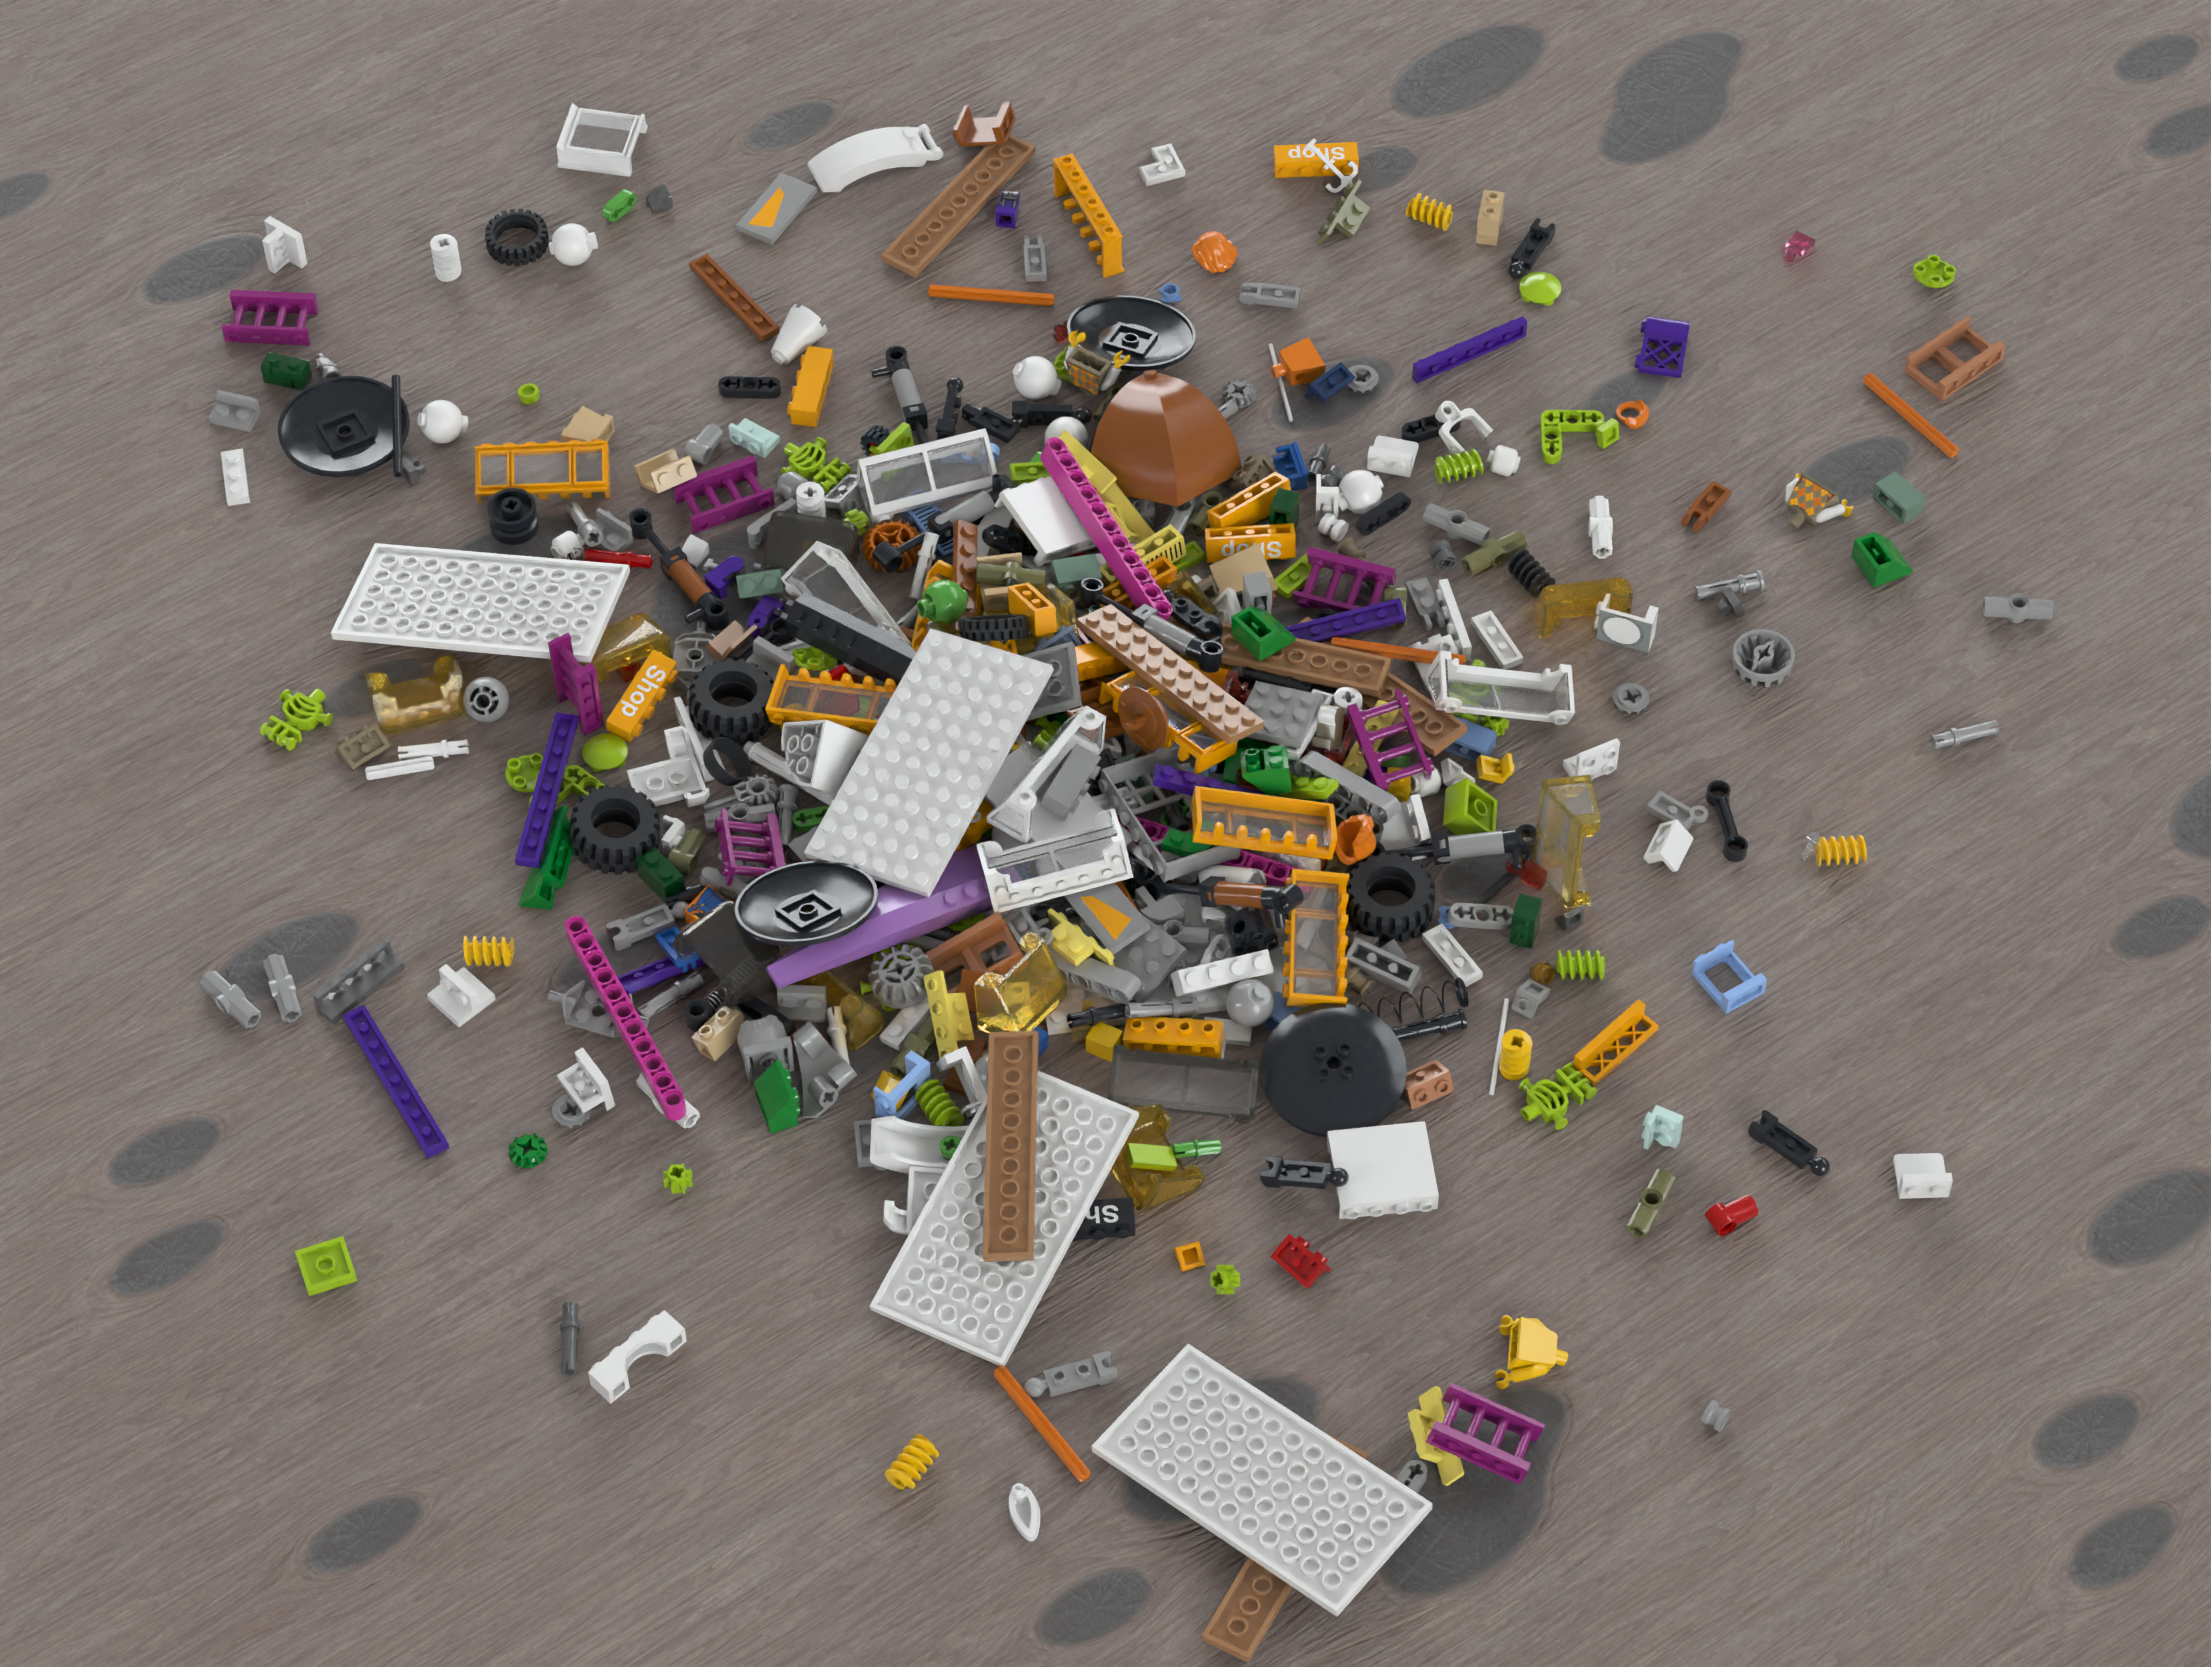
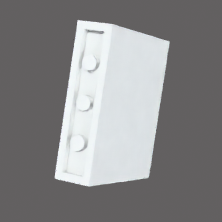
M1051 476L1038 478L1036 481L1028 484L1022 483L1013 489H1004L999 494V498L994 506L998 508L1005 505L1037 549L1038 553L1033 559L1037 567L1051 563L1052 560L1066 558L1097 547Z
M1425 1121L1327 1132V1149L1331 1155L1333 1169L1344 1168L1349 1174L1347 1184L1342 1187H1336L1340 1207L1339 1219H1356L1364 1216L1379 1217L1383 1214H1405L1413 1211L1428 1212L1432 1209H1438L1439 1193Z

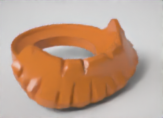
M1641 399L1637 402L1628 401L1622 403L1616 410V416L1619 421L1630 429L1642 427L1649 417V408ZM1631 408L1637 410L1640 414L1635 418H1624L1621 413L1625 409Z

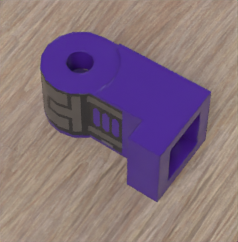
M1002 190L999 206L996 208L997 227L1015 228L1019 212L1020 192ZM1003 216H1011L1012 220L1003 221L1001 218Z
M731 556L704 576L705 583L719 599L722 600L728 595L727 588L733 585L734 582H737L736 576L745 574L744 561L738 556Z
M767 595L763 596L747 620L749 628L754 624L758 627L751 636L753 639H756L758 636L763 638L768 634L771 622L776 618H782L774 614L773 611L775 608L785 611L784 603Z

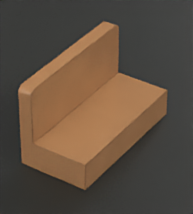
M735 620L709 642L705 648L722 662L747 642L758 627L754 624L746 631Z

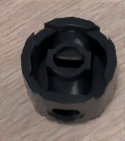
M1248 907L1233 913L1226 921L1227 927H1225L1232 952L1236 956L1266 949L1270 952L1279 946L1275 926L1267 909L1255 908V910L1249 911Z

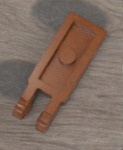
M1712 481L1689 507V510L1681 520V525L1687 527L1695 516L1699 519L1694 523L1692 531L1695 533L1700 532L1705 523H1708L1731 497L1732 491Z

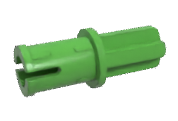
M1193 1139V1142L1172 1143L1171 1146L1174 1148L1173 1154L1175 1159L1192 1156L1199 1158L1200 1155L1221 1152V1142L1219 1139L1202 1141Z

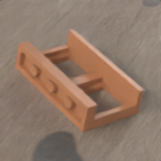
M1968 316L1961 321H1957L1947 331H1942L1935 339L1926 342L1922 348L1916 352H1911L1906 358L1905 372L1941 401L2003 360L2006 345L2000 340L1993 345L1969 328L1971 318ZM1959 339H1965L1981 353L1970 361L1964 362L1949 351L1947 347ZM1934 359L1950 371L1951 374L1940 380L1939 383H1934L1917 368L1928 360Z
M999 911L924 954L928 955L934 971L942 970L944 976L963 966L966 970L1000 974L1006 978L1011 974L1018 973L1025 966L1029 965ZM1001 943H1006L1012 955L987 969L982 960V954ZM957 986L947 993H958Z

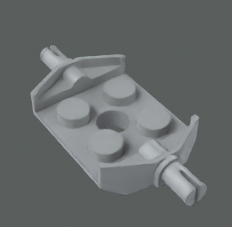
M700 621L697 622L694 633H683L675 641L673 660L677 662L678 676L671 685L687 692V704H689L690 684L696 673L702 671V668L709 664L711 666L714 661L718 660L705 648L716 636L705 633L706 623L703 621L702 624ZM694 655L701 657L698 660L690 659Z
M582 980L564 994L550 990L548 1000L561 1003L565 1024L612 1038L620 1036L595 989L586 986L585 980ZM629 993V999L633 1004L632 994ZM596 1011L605 1012V1014L600 1017H596L593 1015ZM640 1016L643 1024L647 1028V1025L649 1024V1018Z

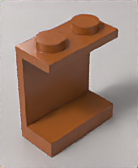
M1011 102L1002 103L997 117L972 118L969 106L964 105L961 114L958 116V121L953 127V136L957 140L959 147L1005 144L1016 120Z

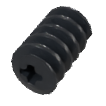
M1527 549L1518 551L1509 561L1508 571L1513 574L1514 578L1524 586L1525 590L1532 597L1540 598L1553 589L1555 585L1554 578H1550V574L1545 572V568L1540 566V563L1535 560L1533 555H1529Z

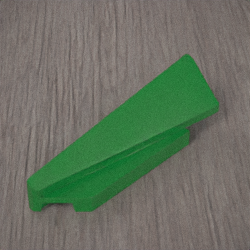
M566 805L554 811L539 868L531 869L518 903L521 907L550 910L553 908L555 888L558 890L564 886L573 854L572 845L570 844V822L566 815L569 809Z

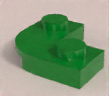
M1202 819L1200 830L1213 831L1216 823ZM1169 827L1162 842L1161 850L1187 857L1211 849L1214 845L1192 842L1193 833L1189 834Z

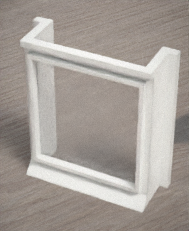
M572 103L556 145L558 167L630 177L632 174L631 155L639 133H646L648 128L645 114L638 116L578 108Z

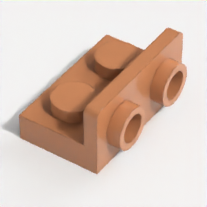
M1436 1059L1406 1073L1403 1093L1407 1096L1409 1107L1413 1110L1454 1091L1450 1071Z

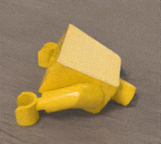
M1504 1315L1501 1318L1502 1325L1499 1326V1332L1502 1335H1510L1507 1369L1511 1370V1373L1501 1369L1496 1371L1495 1379L1504 1378V1380L1495 1383L1498 1389L1507 1388L1509 1381L1515 1383L1543 1376L1555 1364L1560 1366L1566 1364L1568 1352L1557 1349V1334L1549 1330L1539 1319L1521 1317L1513 1321L1508 1315Z

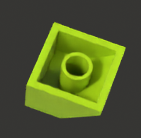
M1466 778L1446 788L1443 826L1456 835L1496 831L1498 800Z

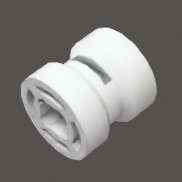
M1329 512L1322 517L1318 525V531L1323 535L1328 534L1332 540L1340 542L1346 535L1349 524L1344 520H1337L1336 516Z

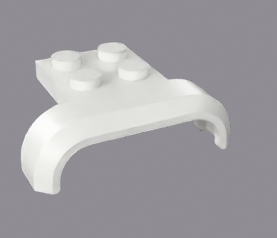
M682 726L664 730L670 756L669 760L627 770V777L631 787L635 788V792L639 793L641 791L647 795V800L651 799L655 807L684 799L689 808L706 803L710 796L709 788L705 787L692 750L688 729Z
M909 1166L906 1210L898 1209L895 1207L894 1201L885 1200L884 1224L895 1233L909 1235L945 1169Z

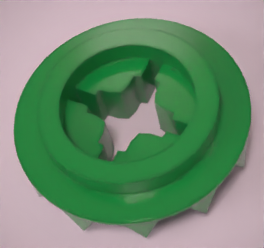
M524 1132L523 1136L515 1137L514 1141L509 1144L508 1151L511 1162L521 1168L538 1166L545 1160L548 1153V1147L543 1137H538L535 1132L532 1135H527ZM531 1144L532 1150H529L524 1156L523 1148H527Z

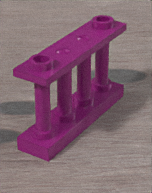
M230 291V301L235 315L232 324H222L225 342L310 346L308 328H305L308 314L318 313L316 293ZM244 311L256 312L253 325H241ZM265 312L278 313L275 326H262ZM286 313L299 314L296 327H283Z
M753 455L697 474V477L672 487L673 499L676 504L685 501L693 516H690L693 534L706 531L712 527L775 505L773 489L770 488L763 491L755 476H758L757 462ZM747 480L754 494L742 498L735 483ZM726 487L734 501L722 505L714 491ZM706 494L713 509L701 512L694 498Z
M1309 546L1307 559L1312 567L1303 592L1294 590L1293 597L1294 602L1302 608L1308 609L1311 607L1346 612L1360 608L1354 605L1363 580L1370 579L1375 581L1376 585L1368 606L1378 604L1384 586L1387 584L1394 586L1396 571L1394 568ZM1323 567L1333 571L1324 598L1312 595L1320 569H1323ZM1345 573L1355 577L1346 604L1333 600L1341 575Z
M569 633L554 638L548 642L557 700L559 703L567 699L571 701L577 709L580 731L585 736L604 726L596 668L592 663L585 666L579 664L573 655Z
M1400 689L1395 690V701L1365 711L1359 710L1356 703L1347 706V716L1372 782L1386 792L1391 782L1421 772L1424 773L1427 781L1431 779L1432 771H1434L1432 760L1430 757L1426 758L1408 708H1410L1408 697L1406 694L1402 695ZM1397 709L1400 710L1403 718L1402 722L1372 732L1366 730L1364 723L1367 719ZM1405 730L1408 731L1411 739L1410 743L1380 753L1378 751L1374 752L1372 744L1375 740ZM1413 751L1416 752L1419 760L1418 764L1388 774L1386 772L1382 773L1380 765L1383 761Z
M721 809L720 817L715 819L714 830L718 832L723 861L721 873L722 876H725L726 886H731L734 874L759 877L771 870L786 866L777 814L767 813L765 822L754 824L728 821L727 810ZM730 831L759 833L764 839L731 836ZM732 845L763 848L766 854L733 850ZM735 860L765 863L769 868L740 866L735 864Z
M1450 1383L1442 1401L1449 1403L1446 1415L1442 1423L1435 1421L1428 1434L1426 1443L1521 1485L1531 1464L1523 1460L1529 1441L1537 1442L1545 1424L1473 1393L1462 1386ZM1459 1408L1473 1414L1466 1434L1452 1428ZM1482 1419L1497 1425L1490 1444L1476 1439ZM1506 1429L1521 1435L1513 1455L1499 1449Z

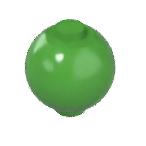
M935 581L926 588L922 600L917 602L919 615L922 618L928 617L930 621L938 625L953 624L964 615L969 601L968 594L960 585L953 581Z

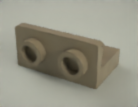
M1264 453L1249 455L1244 459L1240 470L1233 475V480L1229 486L1231 489L1240 487L1242 490H1245L1270 474L1278 473V471Z
M376 724L371 727L366 725L356 732L357 735L353 738L346 737L337 743L338 747L335 754L337 757H342L351 772L391 748V745Z

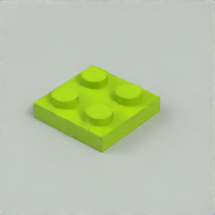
M343 1236L295 1251L309 1296L357 1281Z

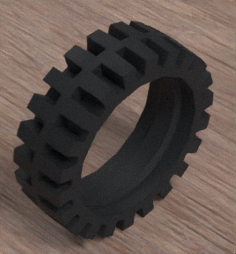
M510 209V213L503 211L502 216L499 214L495 215V220L491 219L486 226L485 240L488 253L495 261L498 260L500 264L506 262L507 266H511L512 263L515 266H520V263L523 262V265H528L529 260L533 263L536 261V257L540 259L542 253L545 254L547 251L549 238L546 223L537 213L534 212L532 214L531 210H526L525 213L523 209H518V212H515V209ZM512 228H526L537 233V237L531 243L521 247H507L496 241L499 235Z
M1002 614L960 618V637L976 642L1026 638L1028 633L1027 616Z

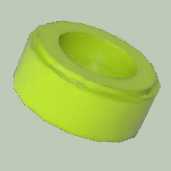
M530 383L520 386L517 392L519 401L524 404H533L540 397L539 388Z

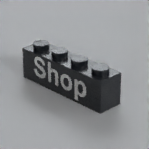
M1133 1197L1094 1200L1072 1242L1081 1239L1101 1240L1112 1237L1127 1238L1135 1236Z

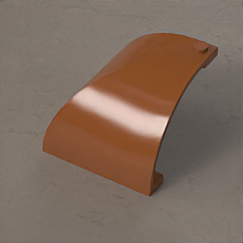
M1155 370L1145 371L1143 375L1128 382L1114 396L1100 420L1091 448V454L1117 478L1115 483L1125 496L1173 506H1180L1228 480L1241 468L1239 451L1232 431L1211 400L1189 383L1176 377L1158 374Z

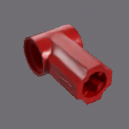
M1746 1195L1726 1205L1723 1203L1713 1205L1706 1211L1705 1217L1719 1236H1725L1731 1233L1738 1224L1757 1216L1759 1210L1752 1196Z

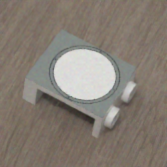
M1606 593L1603 602L1599 601L1596 609V614L1599 615L1594 624V629H1597L1596 639L1648 653L1655 637L1659 608L1650 605L1645 618L1609 609L1611 594Z

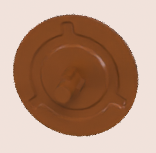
M1129 687L1124 690L1119 697L1118 713L1127 735L1135 744L1143 749L1154 751L1161 748L1168 737V719L1164 707L1155 696L1140 687Z

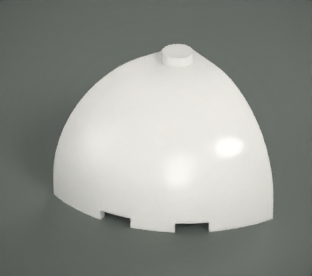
M828 720L783 723L781 750L785 751L786 761H784L785 768L788 774L794 777L795 782L804 787L818 791L839 790L848 775L849 768L853 766L857 751L862 750L869 735Z

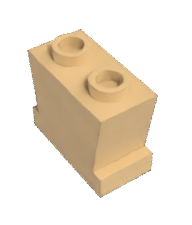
M1483 191L1477 222L1476 243L1497 246L1503 217L1505 192Z
M582 406L578 413L573 415L567 428L565 427L562 430V443L571 440L589 442L593 439L608 441L615 432L613 416L607 414L601 416ZM599 453L582 454H586V458L594 461Z

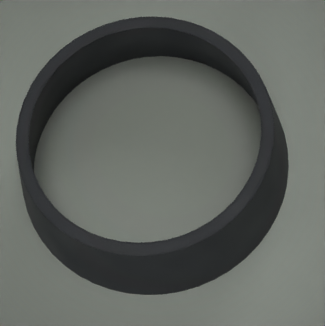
M716 737L703 753L706 769L715 780L723 785L734 786L746 779L751 773V765L746 753L737 743L729 738ZM713 749L724 753L732 761L737 771V777L729 774L721 767L715 758Z

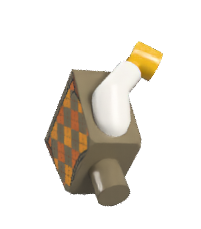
M1078 330L1068 336L1071 346H1068L1064 366L1069 372L1071 383L1084 390L1086 396L1094 397L1114 385L1121 372L1120 367L1130 360V355H1127L1122 360L1120 357L1122 351L1118 352L1113 357L1115 364L1112 365V361L1078 346V343L1084 342L1086 335L1083 332L1077 336Z
M1797 473L1795 479L1786 486L1785 501L1789 512L1792 513L1787 523L1796 530L1799 529L1804 521L1812 526H1816L1818 523L1825 522L1839 515L1848 517L1854 508L1853 505L1850 507L1846 506L1848 502L1846 499H1843L1841 504H1839L1836 492L1804 473Z

